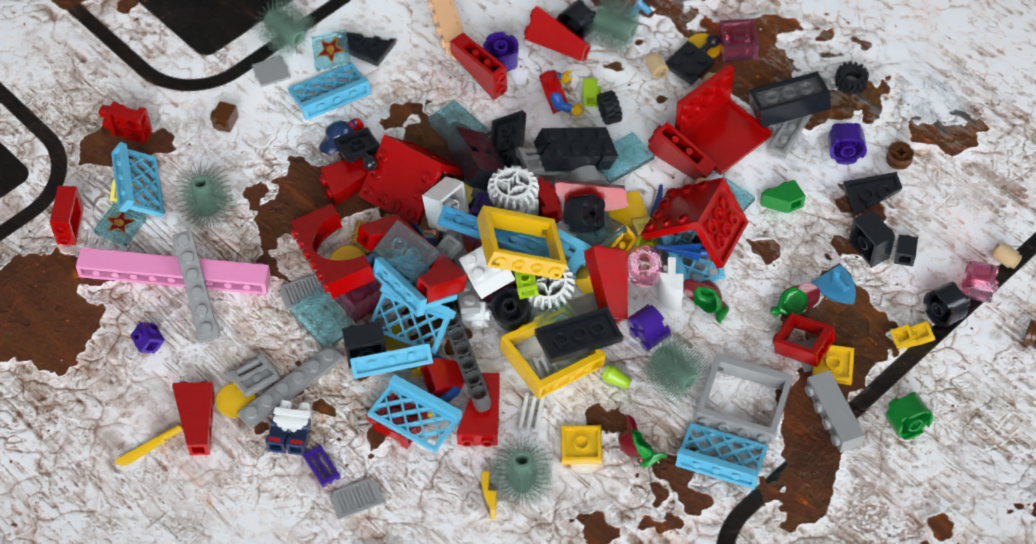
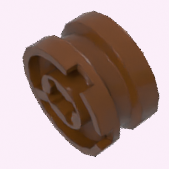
M902 141L892 143L886 156L887 164L897 170L908 168L914 155V150L910 148L911 145Z
M1031 319L1023 346L1028 347L1030 345L1033 346V349H1036V320Z

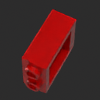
M58 186L50 218V225L57 245H76L84 211L77 186Z
M791 313L783 321L780 331L773 337L772 343L774 344L775 353L818 367L835 341L834 326ZM794 328L819 336L811 349L787 341Z

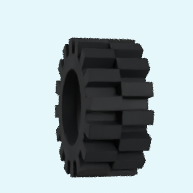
M849 61L848 65L844 62L843 65L837 68L835 85L839 91L843 89L844 94L849 92V95H852V92L857 95L858 92L862 93L863 89H866L869 72H867L866 67L863 68L862 64L858 65V62L852 64V61ZM853 76L858 80H849L846 77Z
M613 90L597 95L598 110L605 125L622 121L620 102L617 100L618 97Z

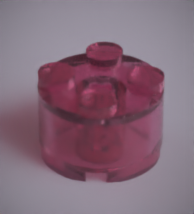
M641 245L633 248L627 256L628 279L635 286L650 287L659 281L660 273H663V257L660 251L652 246ZM643 263H647L645 270L641 266Z
M969 261L964 272L967 273L966 279L962 281L963 294L968 296L970 300L991 303L993 292L998 290L999 282L995 280L999 266Z

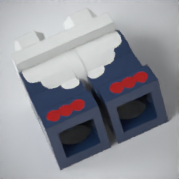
M281 400L279 407H275L270 432L265 441L268 452L286 454L287 450L288 454L302 455L307 452L313 422L309 403L301 402L298 410L292 409V402Z

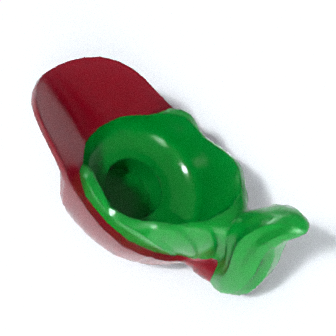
M693 279L684 280V295L704 312L716 314L715 320L721 324L722 319L729 312V307L722 301L719 287L710 280H703L701 282Z
M803 283L786 289L780 295L778 305L770 308L771 316L778 317L779 314L789 316L791 313L802 315L819 301V288L812 283Z
M624 415L625 430L618 436L620 450L627 456L636 458L642 467H649L660 459L667 458V455L663 452H653L650 444L643 439L642 433L638 431L634 418L630 415Z

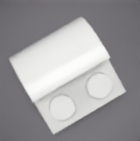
M668 257V263L663 266V273H660L658 299L665 308L681 312L683 274H676V258Z

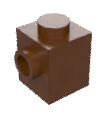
M219 101L216 109L210 115L213 128L230 133L239 117L237 106Z

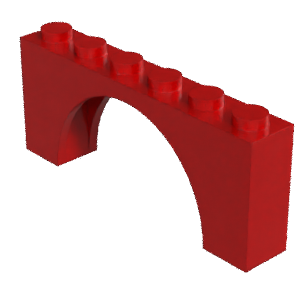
M332 203L290 221L292 225L290 232L293 239L296 240L299 249L302 250L306 261L309 260L310 268L312 271H315L318 282H321L324 292H329L332 299L375 280L371 265L364 255L349 260H330L317 254L322 242L333 232L343 228L339 215Z
M397 214L359 225L357 242L367 251L376 249L400 250L410 253L426 263L430 270L418 277L416 289L427 299L426 303L465 290L467 274Z

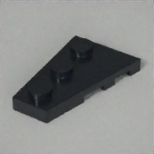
M341 31L337 39V46L344 49L345 51L343 52L377 67L396 44V39L394 38L384 40L380 39V36L370 38L363 37L359 33Z
M897 172L844 181L842 184L853 217L902 190Z

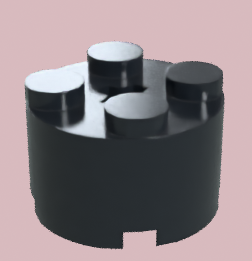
M577 0L565 8L557 18L585 39L593 28V20L591 19L595 17L596 12L585 5L582 0Z
M595 194L570 196V200L565 202L563 218L565 224H568L571 228L569 229L570 232L574 234L590 233L604 228L605 202L602 198L599 199Z
M953 281L926 293L923 299V304L927 305L928 310L925 312L928 318L939 327H948L966 317L968 306L971 304L968 296L964 295Z
M506 287L501 291H497L490 302L493 318L502 329L515 331L520 326L527 324L531 318L532 309L528 298L520 299L516 287Z

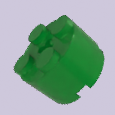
M911 392L900 399L895 398L888 404L889 409L886 412V420L898 437H902L904 440L913 439L923 433L922 429L926 425L929 428L934 420L933 414L916 392Z

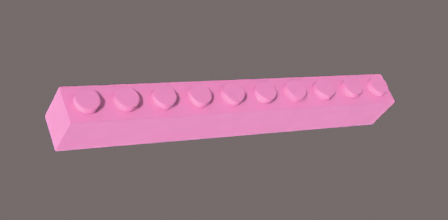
M81 248L76 263L78 275L82 278L185 287L179 260L176 256L134 253L131 251L123 252L112 249ZM206 258L199 259L207 289L267 295L271 278L269 265L209 260Z

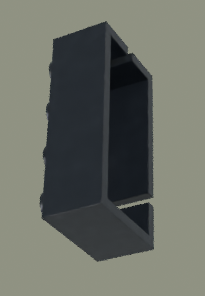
M606 127L542 128L534 140L538 155H542L540 160L545 172L573 171L586 165H594L597 170H610L618 158L617 151Z

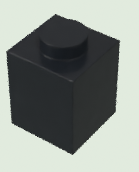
M899 234L894 264L913 267L918 237Z

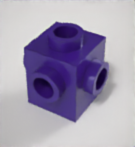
M140 322L130 335L140 353L155 354L165 341L155 323Z

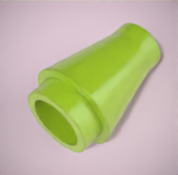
M608 364L601 377L606 383L622 387L626 390L632 381L619 368Z

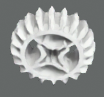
M512 165L511 168L505 166L503 170L498 169L497 173H493L492 178H489L487 190L493 205H498L500 209H512V211L519 209L522 212L523 207L528 209L530 204H534L535 199L538 197L539 185L537 177H534L533 172H529L527 168L522 170L521 166L514 168Z
M566 267L560 280L548 277L538 279L541 276L535 275L538 292H543L546 296L539 294V296L528 298L529 303H533L535 308L540 305L542 310L548 306L550 311L552 306L556 305V308L559 309L560 303L566 305V299L571 300L572 296L570 293L575 291L573 287L575 286V280H573V273L569 272V267ZM548 279H549L550 284H551V285L549 286V291H548V288H547V285H546V284H548Z

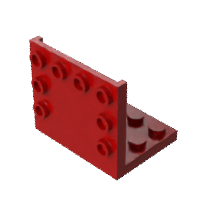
M730 64L679 100L676 106L675 129L717 164L714 171L720 176L772 137L771 130L767 127L761 128L757 119L730 99L734 79V67Z
M384 135L375 155L378 166L375 170L368 171L358 196L393 215L397 214L402 220L412 225L417 223L420 226L425 214L422 195L439 182L442 174L446 176L451 175L455 178H459V176L464 177L457 164L414 142Z
M722 177L709 181L703 180L692 185L686 184L680 188L668 189L640 235L643 240L695 229L711 261L719 269L725 266L749 222L725 178Z

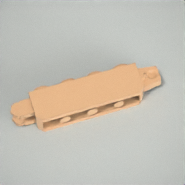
M427 0L429 11H433L431 13L432 21L437 24L435 26L437 36H441L439 38L440 46L442 49H445L446 55L450 54L452 60H456L451 54L450 41L463 33L464 30L454 0Z

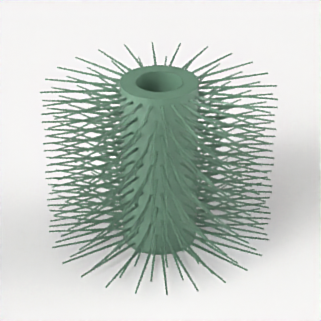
M272 0V10L268 8L269 12H267L265 17L263 16L265 19L262 20L265 27L262 32L268 33L264 39L266 38L269 40V43L274 44V47L276 46V49L280 52L285 51L287 46L294 52L292 45L294 49L295 46H300V43L306 37L305 33L309 34L305 30L307 26L305 27L307 25L305 21L307 20L305 19L306 15L300 17L302 16L300 12L297 13L295 8L292 9L294 5H288L286 1H284L285 5L282 9L278 7L279 3L277 2L275 9V7L273 8Z
M612 0L604 1L603 5L601 4L603 8L600 9L599 6V10L594 15L595 17L591 19L594 25L591 34L596 35L592 36L593 40L595 38V41L597 39L598 42L599 39V43L601 40H606L605 47L608 42V46L610 44V47H614V50L616 48L617 51L619 47L621 51L625 49L626 52L627 47L622 48L624 46L621 43L624 44L625 42L629 48V39L633 40L637 29H639L637 28L639 22H636V19H638L636 17L637 13L640 15L639 11L630 6V3L629 7H625L623 3L621 4V1L619 4Z
M200 162L199 176L197 171L194 176L195 178L188 174L192 179L189 180L191 183L182 181V183L188 185L173 187L185 188V190L175 191L185 192L175 197H185L181 201H186V203L178 207L189 206L183 211L191 210L186 214L190 215L193 212L194 214L190 217L191 219L192 217L194 218L195 214L197 216L195 220L200 215H202L200 220L205 216L204 219L206 218L207 226V219L210 221L209 216L211 219L214 215L219 217L216 212L219 214L221 212L218 210L233 211L220 207H232L235 205H223V203L230 202L224 200L225 198L233 196V194L230 196L223 195L226 192L232 191H222L225 187L231 186H220L226 182H218L223 177L217 178V180L214 179L223 171L211 177L213 173L208 176L209 172L206 175L205 171L201 175Z
M663 340V346L659 348L658 343V349L653 353V356L644 357L651 358L649 359L651 363L647 365L649 367L646 368L648 371L645 375L649 372L651 374L650 377H652L651 379L655 377L657 379L656 382L659 380V386L663 384L661 388L665 383L666 390L669 389L667 393L670 390L673 392L671 396L674 394L673 399L676 393L680 394L681 392L682 394L686 390L687 394V390L696 383V380L701 379L698 378L700 377L698 373L703 370L701 365L705 360L700 364L701 361L699 359L695 361L699 355L694 359L695 356L693 354L690 356L692 351L688 354L686 352L688 348L684 351V345L680 347L682 343L678 346L676 344L677 341L675 343L673 341L671 344L665 345Z
M521 439V451L518 447L516 450L513 448V451L510 447H507L506 449L511 452L510 454L502 449V452L508 455L507 457L496 453L501 458L496 460L495 457L494 461H503L504 465L501 463L497 464V462L495 463L496 465L491 464L493 470H497L495 471L496 475L491 479L495 483L494 486L496 487L497 485L499 487L500 485L501 487V485L505 484L504 488H500L501 491L502 489L504 491L506 487L507 489L510 487L509 490L512 489L513 491L509 493L507 498L513 494V497L517 500L519 499V502L520 494L522 493V510L523 493H525L524 498H527L529 495L534 500L531 493L538 498L537 494L532 492V490H536L537 487L543 490L544 484L545 487L547 484L549 487L552 482H548L549 479L547 478L553 474L548 470L549 466H553L550 461L549 464H547V461L542 464L538 463L541 460H548L549 457L547 459L545 457L541 458V460L540 458L539 460H534L539 456L547 455L544 452L542 455L538 454L544 449L542 448L538 452H534L535 449L532 450L530 445L526 443L528 448L525 446V439L523 450ZM545 465V468H544V467H543V468L541 467V469H540V468H538L537 466ZM499 466H501V467H502V466L507 467L506 469H504V468H503V469H502V468H501V469H500V468L498 469Z

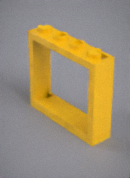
M483 205L476 221L488 267L560 280L567 267L555 219ZM494 228L545 238L550 258L499 249Z
M566 306L555 309L550 314L538 317L535 321L527 325L524 324L517 330L505 333L500 337L499 350L538 400L604 367L606 355L601 349L587 352L590 356L540 380L514 347V345L535 336L534 331L536 328L574 317Z

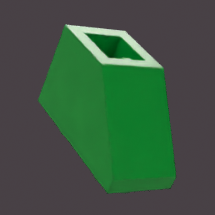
M792 180L783 182L777 187L766 189L761 194L760 204L766 208L789 213L804 207L806 195L797 182Z

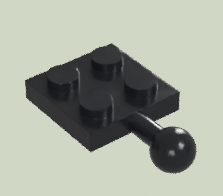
M710 34L706 39V43L700 49L687 41L665 63L671 72L692 86L715 64V59L706 52L710 48L719 46L720 38L716 34Z
M368 127L333 139L334 145L347 163L355 162L362 158L363 167L366 170L373 171L377 168L378 161L371 155L377 153L380 144Z

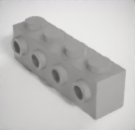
M828 370L808 377L805 392L808 397H811L816 413L820 414L823 427L829 431L832 444L837 446L840 453L862 446L865 434L831 371Z

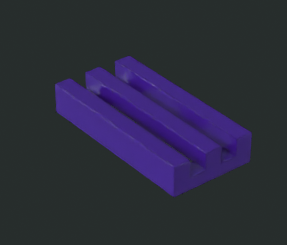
M321 445L302 454L322 488L326 487L327 483H333L335 479H341L340 474ZM317 452H319V454L331 470V476L329 475V473L321 463L320 459L316 455ZM309 456H312V458L322 471L323 475L325 476V479L322 478V476L320 475L319 471L317 470Z

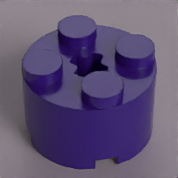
M505 32L490 34L483 43V48L506 66V72L516 69L519 61L517 39L511 34L510 36L505 35Z
M836 123L832 126L827 136L831 158L835 159L839 164L850 165L856 163L860 157H865L867 153L865 135L859 123Z
M647 304L627 318L631 326L629 328L630 334L634 338L638 337L641 340L640 344L645 351L657 346L658 343L660 344L663 340L667 339V336H671L669 326H664L662 322L664 320L663 316L653 305L649 306Z

